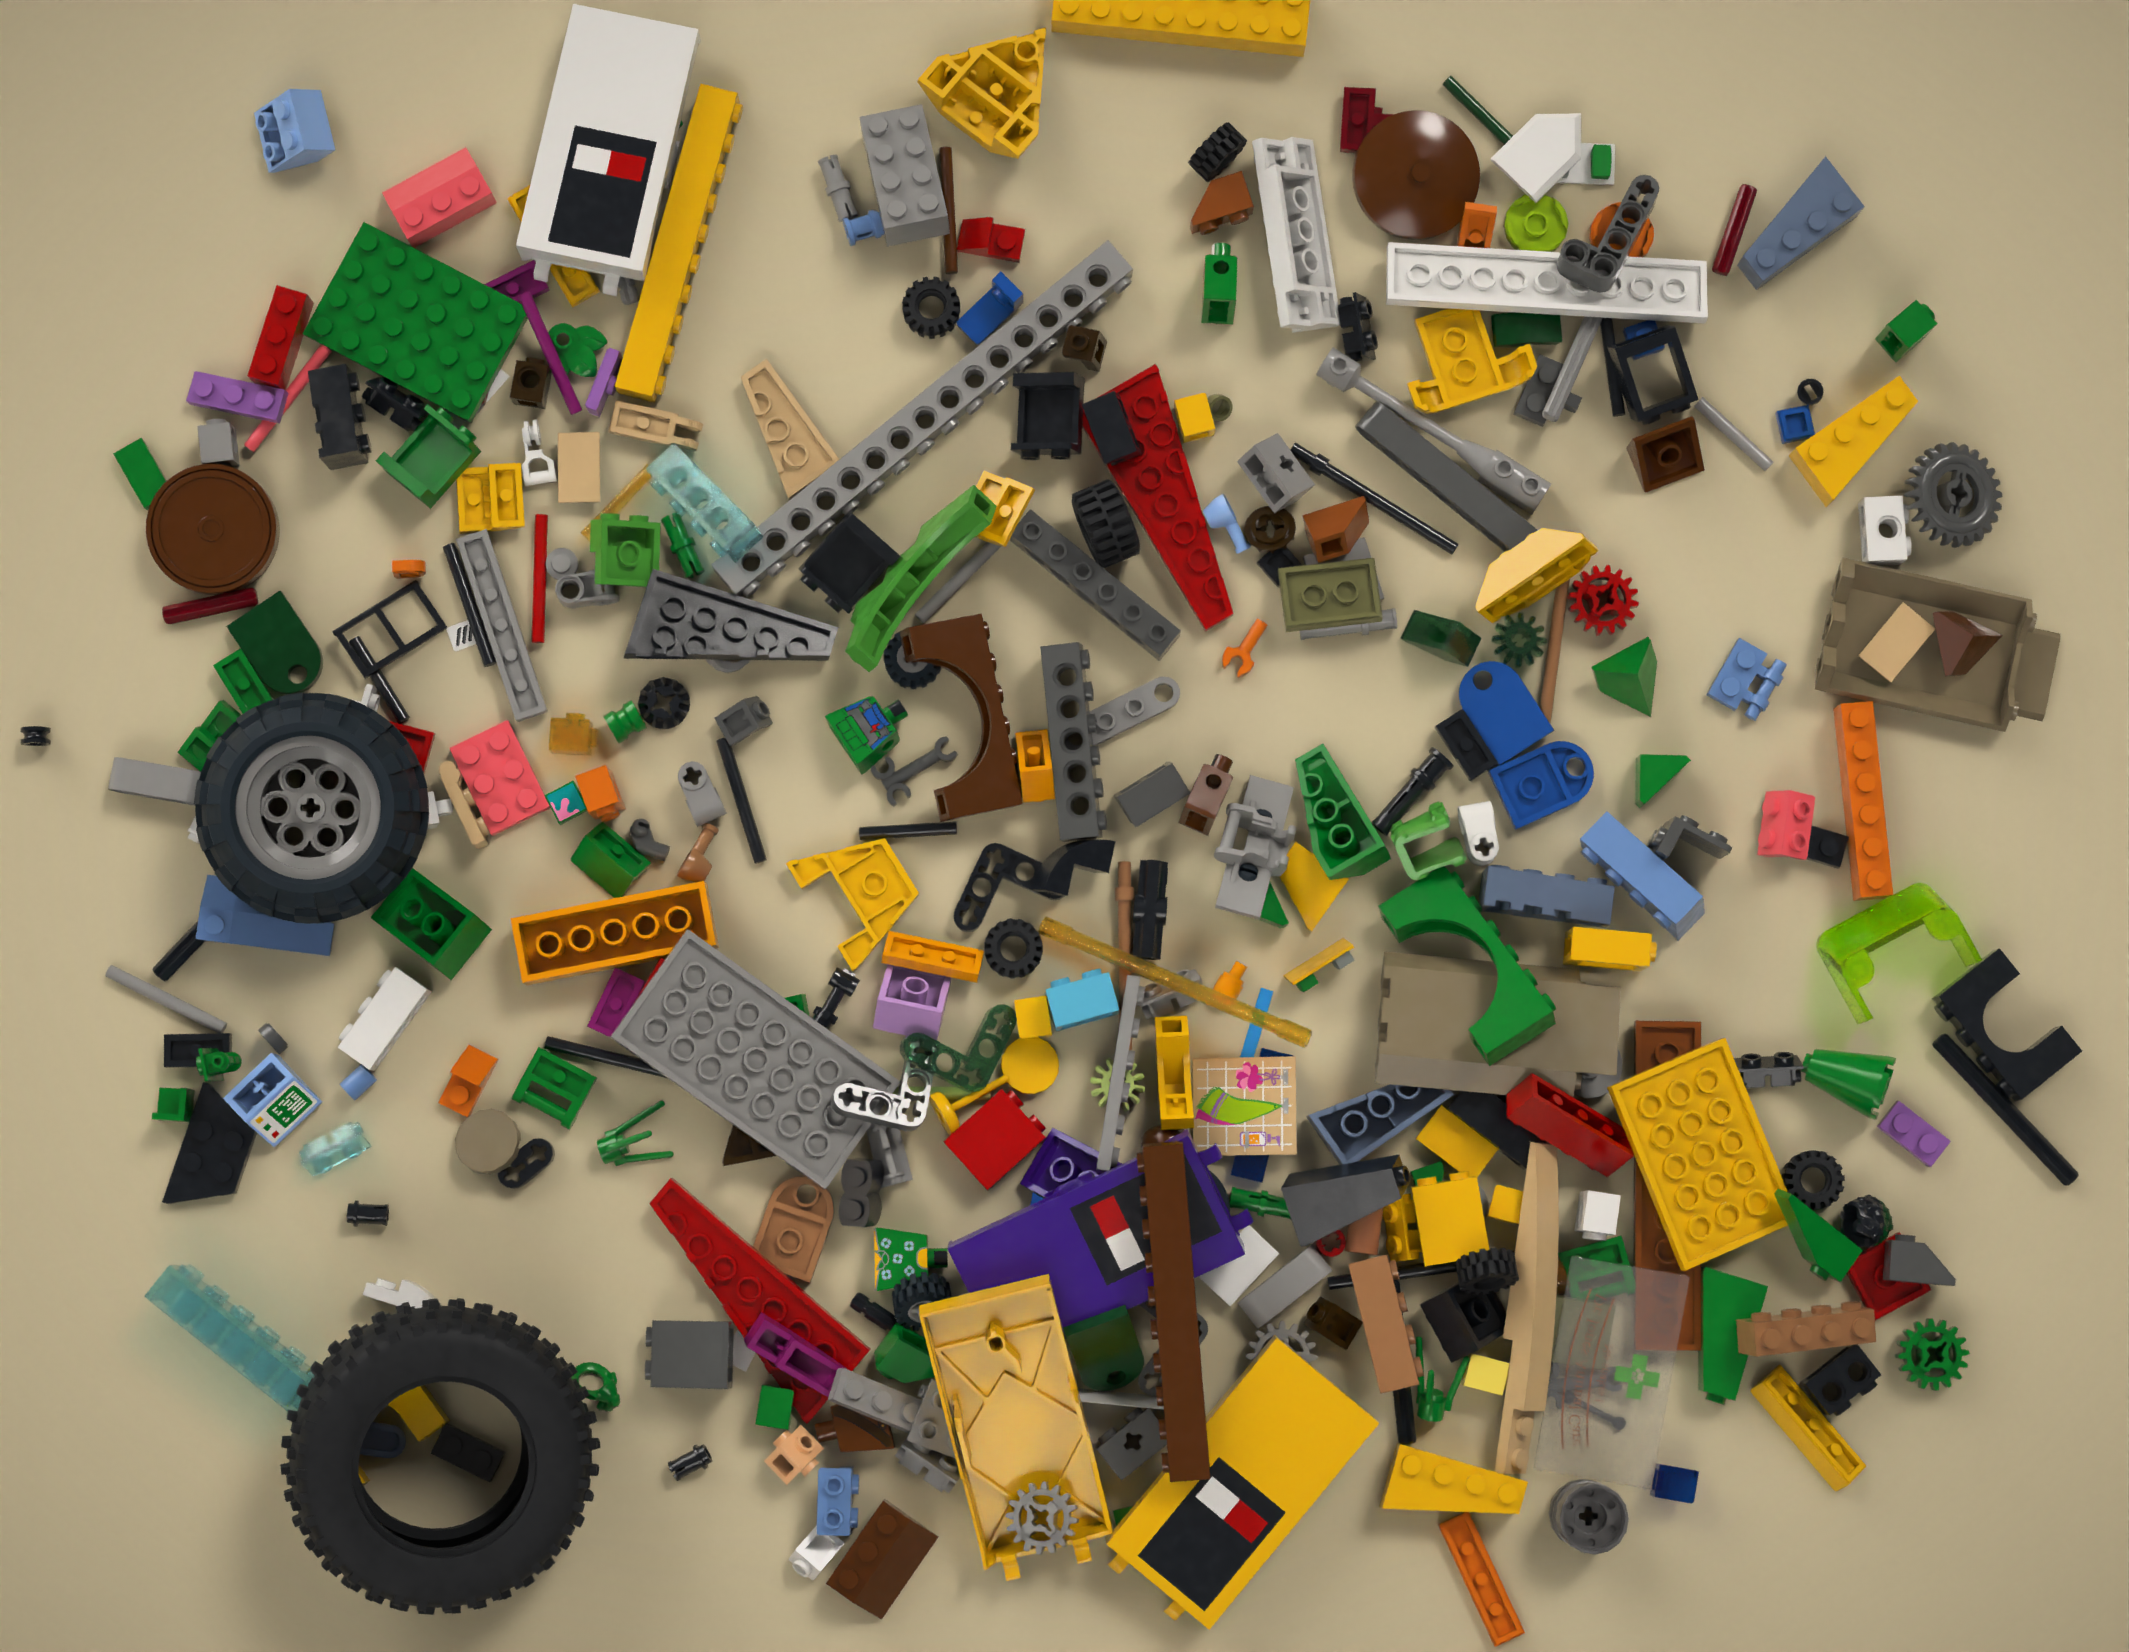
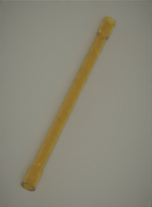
M1045 916L1040 924L1038 933L1063 945H1070L1272 1032L1279 1038L1302 1048H1306L1312 1036L1311 1029L1290 1020L1276 1017L1115 948L1050 917Z

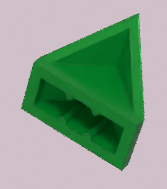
M1646 637L1591 668L1600 692L1651 717L1657 659L1652 642L1649 637Z

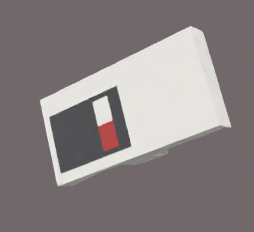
M573 4L516 243L522 261L530 259L536 261L534 280L548 282L550 267L552 264L604 274L603 294L617 296L621 277L645 281L663 188L669 189L677 159L680 141H676L698 44L701 42L698 29Z

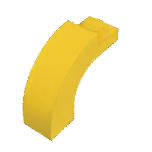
M1187 1015L1155 1017L1157 1086L1161 1130L1194 1128Z

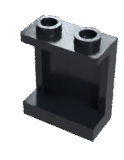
M1075 372L1013 373V386L1019 389L1017 443H1011V451L1021 455L1023 460H1039L1040 455H1051L1052 459L1068 460L1072 454H1081L1082 404L1084 403L1085 378Z
M849 511L798 568L804 574L800 580L812 591L815 592L820 588L827 594L828 597L824 601L837 613L844 609L849 614L853 610V605L885 569L899 559L900 555Z

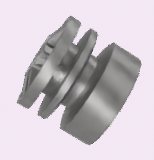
M1587 1479L1569 1481L1557 1490L1551 1500L1549 1510L1551 1527L1558 1538L1580 1552L1589 1554L1608 1552L1621 1542L1627 1532L1629 1517L1626 1504L1618 1493L1597 1481ZM1585 1507L1592 1511V1516L1586 1517V1522L1579 1518V1513L1585 1512Z

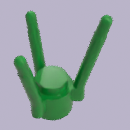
M661 1100L617 1128L606 1131L605 1137L597 1140L598 1150L603 1162L608 1164L614 1161L615 1165L619 1166L629 1162L673 1157L674 1153L672 1151L625 1156V1154L630 1152L628 1145L650 1137L652 1132L648 1130L628 1138L621 1134L663 1107L665 1102Z
M1417 1336L1415 1339L1416 1357H1420L1424 1372L1422 1338ZM1469 1356L1463 1358L1446 1397H1443L1444 1393L1441 1390L1434 1389L1433 1370L1428 1371L1426 1389L1424 1376L1418 1377L1420 1384L1417 1385L1416 1403L1419 1404L1417 1411L1419 1418L1438 1422L1443 1420L1444 1411H1451L1453 1398L1470 1361Z

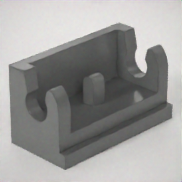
M1166 762L1113 796L1130 823L1134 827H1138L1189 795L1190 791L1173 763Z

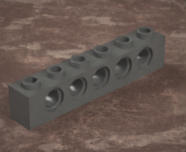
M1031 509L1017 524L1010 538L1012 543L1158 661L1163 658L1180 637V629Z
M1079 642L1040 646L1060 840L1069 842L1103 838L1102 830H1107V819L1105 810L1100 811L1099 798L1104 797L1102 778H1096L1095 768L1096 765H1100V752L1098 746H1093L1092 733H1097V722L1095 714H1090L1089 701L1094 700L1092 682L1086 681L1085 669H1090L1088 649L1083 650V645ZM1067 669L1074 670L1076 673L1075 682L1072 685L1063 686L1060 681L1061 674ZM1076 701L1079 704V713L1073 718H1066L1063 712L1065 705L1068 702ZM1074 733L1081 734L1083 738L1081 747L1077 750H1069L1067 747L1068 737ZM1078 765L1084 766L1086 770L1084 780L1079 783L1072 782L1070 778L1071 770ZM1082 797L1087 798L1089 810L1083 815H1077L1073 809L1075 801Z

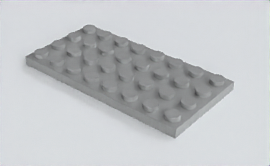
M688 929L610 1036V1038L823 1189L829 1186L872 1124L837 1114L831 1106V1096L835 1089L841 1084L851 1083L893 1093L900 1083L898 1079ZM848 1093L838 1097L843 1100L844 1106H849L851 1102H856L849 1099L850 1094ZM862 1096L860 1102H857L861 1103L860 1107L858 1108L861 1111L863 1103L866 1100V1097ZM872 1100L870 1102V1109L874 1114L878 1115L885 1103L881 1100Z

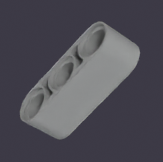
M114 757L108 790L195 805L196 784L201 772Z
M1312 1244L1242 1298L1238 1304L1256 1328L1259 1329L1327 1276L1332 1269Z

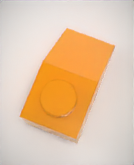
M1048 730L1016 732L1023 803L1055 799Z

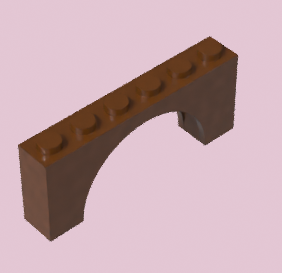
M982 613L912 626L900 631L906 663H929L953 673L972 693L981 716V742L973 763L955 782L934 790L940 822L1022 805L1021 780L1017 779L1015 770L1017 755L1014 748L1010 747L1008 737L1010 734V723L1003 714L1001 705L1004 699L1003 691L996 682L994 673L997 669L996 659L989 650L988 640L990 638V631L987 622L983 621Z

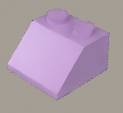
M887 964L877 999L873 1028L937 1042L952 978Z

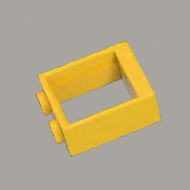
M1572 927L1565 932L1563 965L1642 971L1650 966V962H1655L1657 944L1656 942H1651L1652 934Z

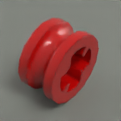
M1340 1230L1333 1232L1338 1236L1335 1240H1340V1245L1338 1248L1333 1247L1330 1252L1323 1248L1326 1244L1322 1245V1238L1316 1241V1247L1321 1254L1327 1257H1334L1343 1252L1346 1239Z

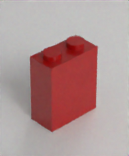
M1003 1089L998 1091L943 1141L987 1191L1046 1139L1042 1134L1046 1129L1045 1126L1034 1114L1028 1118L1020 1108L1024 1103L1012 1090L1007 1094Z

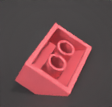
M466 147L382 192L393 215L413 248L497 203Z

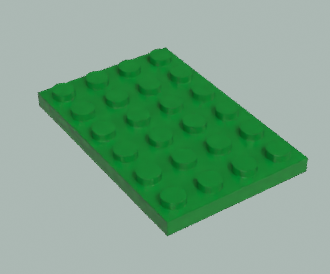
M363 222L306 326L303 335L472 423L528 318L521 303Z

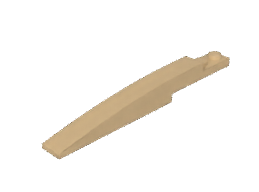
M1530 1142L1514 1255L1519 1280L1516 1281L1515 1285H1510L1503 1338L1513 1340L1494 1470L1502 1474H1526L1531 1434L1534 1426L1535 1411H1545L1555 1324L1559 1238L1557 1147L1550 1143Z

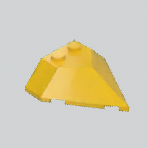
M1046 27L1034 30V33L1018 38L1017 36H1012L968 48V51L959 54L938 56L918 78L917 82L940 115L991 153L1019 159L1038 136Z

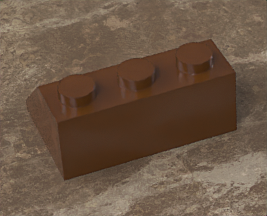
M884 1499L826 1584L852 1603L882 1619L939 1536Z

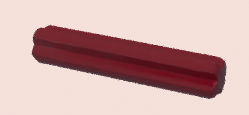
M1742 184L1739 188L1712 267V271L1716 274L1727 276L1730 272L1757 193V189L1753 186Z
M246 588L164 606L162 608V615L165 623L174 624L256 606L258 604V595L254 588Z

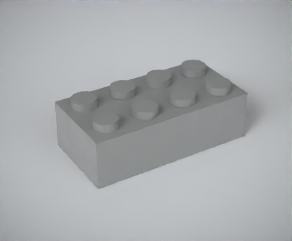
M922 104L861 116L862 138L887 247L950 234L947 209Z

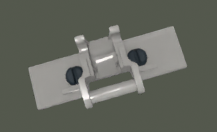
M1250 775L1243 804L1230 803L1227 805L1226 814L1228 817L1220 847H1217L1214 853L1215 859L1227 863L1215 908L1260 920L1271 876H1281L1285 872L1289 857L1286 856L1288 847L1296 834V827L1290 825L1288 830H1283L1294 787ZM1238 827L1248 830L1244 850L1233 849Z

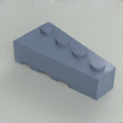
M1826 156L1737 264L1756 290L1855 219L1865 207Z
M1491 865L1482 872L1478 902L1484 912L1606 928L1611 923L1615 886L1607 885V880L1600 878H1588L1586 882L1574 880L1575 876L1570 874L1556 873L1555 876L1543 875L1542 871L1523 869V871L1512 870L1508 866Z
M1390 1084L1306 1117L1339 1165L1358 1162L1454 1094L1451 1090Z

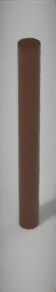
M940 147L941 188L950 234L943 235L945 273L957 274L952 148Z

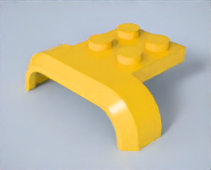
M1445 309L1417 318L1414 321L1434 380L1425 382L1415 380L1407 383V387L1414 408L1426 414L1444 411L1517 387L1529 381L1537 368L1530 344L1518 347L1511 354L1496 359L1480 310Z

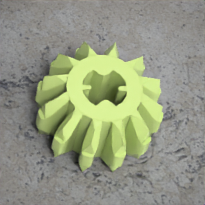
M1111 1058L1106 1059V1065L1109 1069L1107 1072L1099 1065L1095 1068L1096 1072L1103 1076L1102 1079L1090 1078V1083L1101 1085V1088L1091 1091L1092 1097L1104 1094V1097L1098 1103L1100 1107L1105 1106L1108 1099L1109 1080L1111 1079L1113 1068ZM1133 1063L1132 1071H1125L1124 1078L1125 1083H1130L1128 1098L1134 1104H1138L1140 1099L1132 1094V1091L1140 1093L1145 1091L1144 1086L1134 1085V1082L1144 1078L1143 1073L1131 1075L1137 1067L1136 1063ZM1121 1102L1124 1112L1129 1111L1128 1103Z

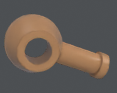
M709 823L703 825L701 834L677 873V876L681 879L700 882L705 881L712 865L705 858L704 853L714 835H717L719 831Z

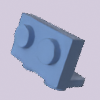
M853 1467L820 1468L818 1470V1535L850 1536L852 1528H858V1508H852L853 1494H859V1474H853Z

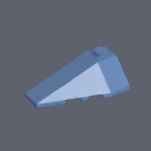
M207 875L200 905L196 939L330 956L334 923H295L268 916L253 909L233 892L229 891L217 876Z

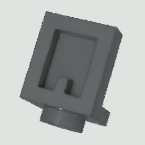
M758 696L745 698L715 717L730 746L736 745L759 729L773 724L769 708Z

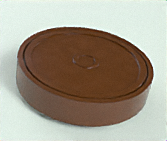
M220 464L197 465L184 469L172 476L154 496L146 519L147 543L158 567L166 576L180 586L206 595H219L241 590L255 582L271 564L276 554L280 537L278 514L267 492L244 472Z

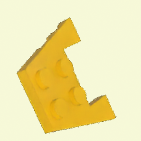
M885 838L799 860H791L786 863L801 889L831 872L858 914L865 929L837 946L852 971L859 968L919 896L918 890Z

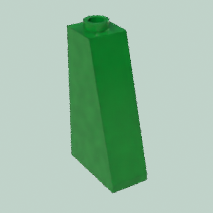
M1701 1267V1351H1698V1390L1707 1393L1705 1399L1725 1405L1726 1399L1736 1400L1748 1358L1747 1354H1742L1738 1351L1736 1320L1751 1318L1752 1313L1761 1312L1768 1286L1708 1267Z

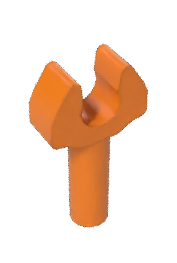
M1256 619L1239 647L1226 648L1223 653L1222 667L1225 669L1230 664L1232 658L1238 657L1242 660L1243 665L1239 668L1237 677L1239 678L1249 673L1254 666L1250 653L1268 625Z

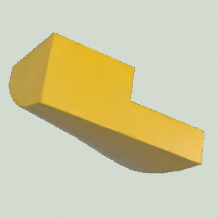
M1295 842L1286 855L1289 857L1287 868L1279 878L1289 892L1294 906L1296 905L1302 916L1306 928L1312 932L1349 879L1329 880L1315 855Z

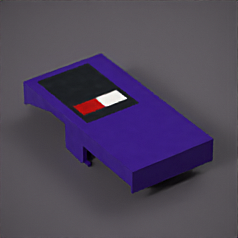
M1188 1129L1165 1142L1183 1141L1194 1278L1245 1255L1244 1243L1239 1236V1230L1249 1226L1254 1220L1248 1208L1234 1216L1230 1215L1207 1167L1222 1158L1217 1144L1215 1143L1210 1148L1198 1152ZM1137 1157L1094 1177L1091 1171L1045 1193V1199L953 1242L952 1240L949 1241L947 1249L968 1292L972 1293L1049 1274L1062 1328L1123 1305L1128 1310L1147 1301L1148 1286H1154L1153 1273H1146L1145 1253L1151 1252L1150 1239L1144 1240L1142 1219H1148V1207L1141 1206L1139 1186H1146L1145 1172L1138 1173Z

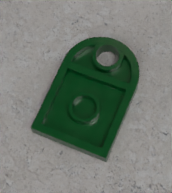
M281 590L226 626L264 683L276 692L288 695L302 693L311 688L319 679L323 669L321 649ZM298 666L305 667L307 670L306 679L302 683H293L290 678L291 671Z
M1125 1305L1063 1327L1080 1377L1087 1387L1097 1391L1116 1390L1131 1383L1141 1373L1144 1366V1356ZM1114 1371H1120L1116 1375L1109 1376Z

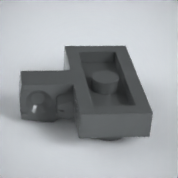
M1539 354L1536 360L1537 368L1532 378L1527 381L1513 415L1543 427L1546 419L1543 418L1542 412L1563 364ZM1570 392L1563 409L1575 413L1582 397Z

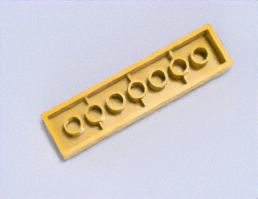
M1054 0L1051 32L1304 57L1310 0Z

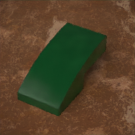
M1511 312L1491 316L1494 347L1518 348L1527 344L1557 345L1562 342L1560 315Z

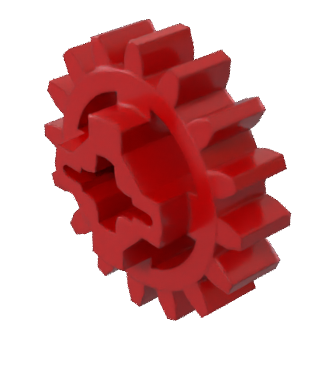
M1597 565L1591 568V575L1585 571L1581 572L1580 578L1583 582L1573 581L1571 586L1577 591L1570 592L1568 599L1575 601V603L1568 610L1569 612L1577 611L1578 615L1574 619L1575 624L1582 620L1586 623L1583 631L1587 632L1591 627H1594L1596 636H1600L1603 629H1606L1609 635H1613L1615 633V625L1623 630L1627 626L1624 618L1632 621L1635 617V614L1630 609L1637 608L1639 602L1632 600L1631 597L1638 593V589H1629L1628 585L1633 580L1631 577L1625 580L1620 578L1623 572L1622 569L1613 574L1611 573L1610 565H1606L1603 572H1600ZM1597 580H1607L1605 585H1590L1591 582ZM1617 588L1621 590L1624 602L1619 599ZM1609 589L1607 603L1597 612L1599 598ZM1582 599L1588 602L1589 613L1584 609ZM1610 614L1613 617L1617 616L1616 618L1608 621L1599 620L1601 616Z

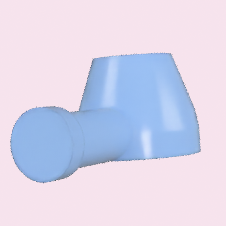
M1224 494L1217 496L1203 510L1208 524L1212 529L1226 527L1237 554L1251 548L1237 523L1236 516Z

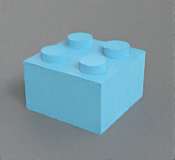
M1101 968L1082 973V979L1070 982L1069 977L1050 982L1051 988L1045 989L1056 1032L1119 1014V1006L1109 972L1102 974Z

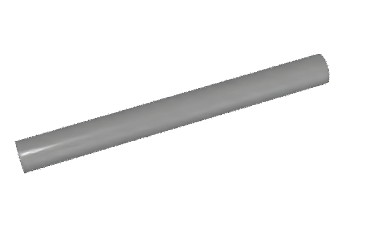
M987 542L915 616L922 623H925L1001 546Z
M110 965L105 974L106 977L217 1033H223L226 1029V1022L113 965Z

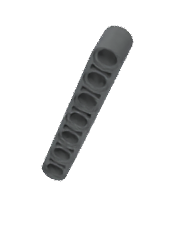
M1375 402L1356 424V430L1365 439L1504 552L1511 550L1524 541L1529 534L1538 531L1383 404Z

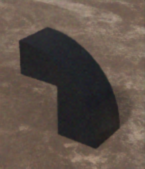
M1079 840L1058 848L1040 866L1033 880L1031 890L1053 896H1068L1074 868L1093 873H1109L1116 841Z

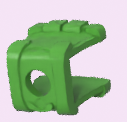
M1438 801L1429 805L1427 812L1405 823L1402 820L1397 821L1390 829L1391 839L1407 875L1412 880L1423 879L1430 874V871L1450 864L1455 867L1460 866L1467 860L1462 845L1456 837L1450 838L1412 858L1407 851L1405 843L1444 830L1450 826V818L1442 802L1439 803Z

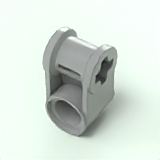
M595 569L562 576L557 581L555 587L559 602L567 608L574 609L592 605L601 606L620 601L619 595L615 594L614 585H604L605 592L603 593L602 586L595 584ZM568 585H576L580 588V591L575 598L567 599L562 595L563 589Z
M693 761L682 765L678 772V780L697 827L727 814L716 788L713 787L703 765ZM689 770H693L696 774L701 772L702 776L698 777L699 783L697 785H693L691 781L685 783L684 779L688 778L687 772Z

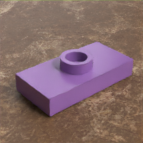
M609 348L605 353L585 404L588 412L592 415L600 417L608 395L613 396L616 391V375L623 359L620 351Z

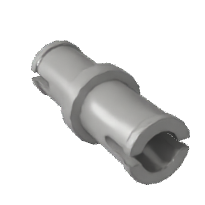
M830 155L831 159H828V156L818 161V164L821 167L827 184L825 189L827 196H831L838 220L843 222L842 218L848 217L850 220L857 217L858 213L849 192L851 188L850 183L845 181L838 156Z

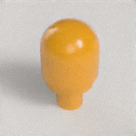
M1236 961L1229 973L1224 971L1219 976L1213 987V997L1219 1004L1229 1005L1236 1001L1243 989L1244 981L1240 979L1247 966Z

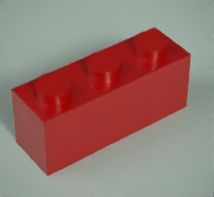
M276 285L247 375L253 383L284 390L287 389L304 336L303 332L308 324L314 305L308 294Z

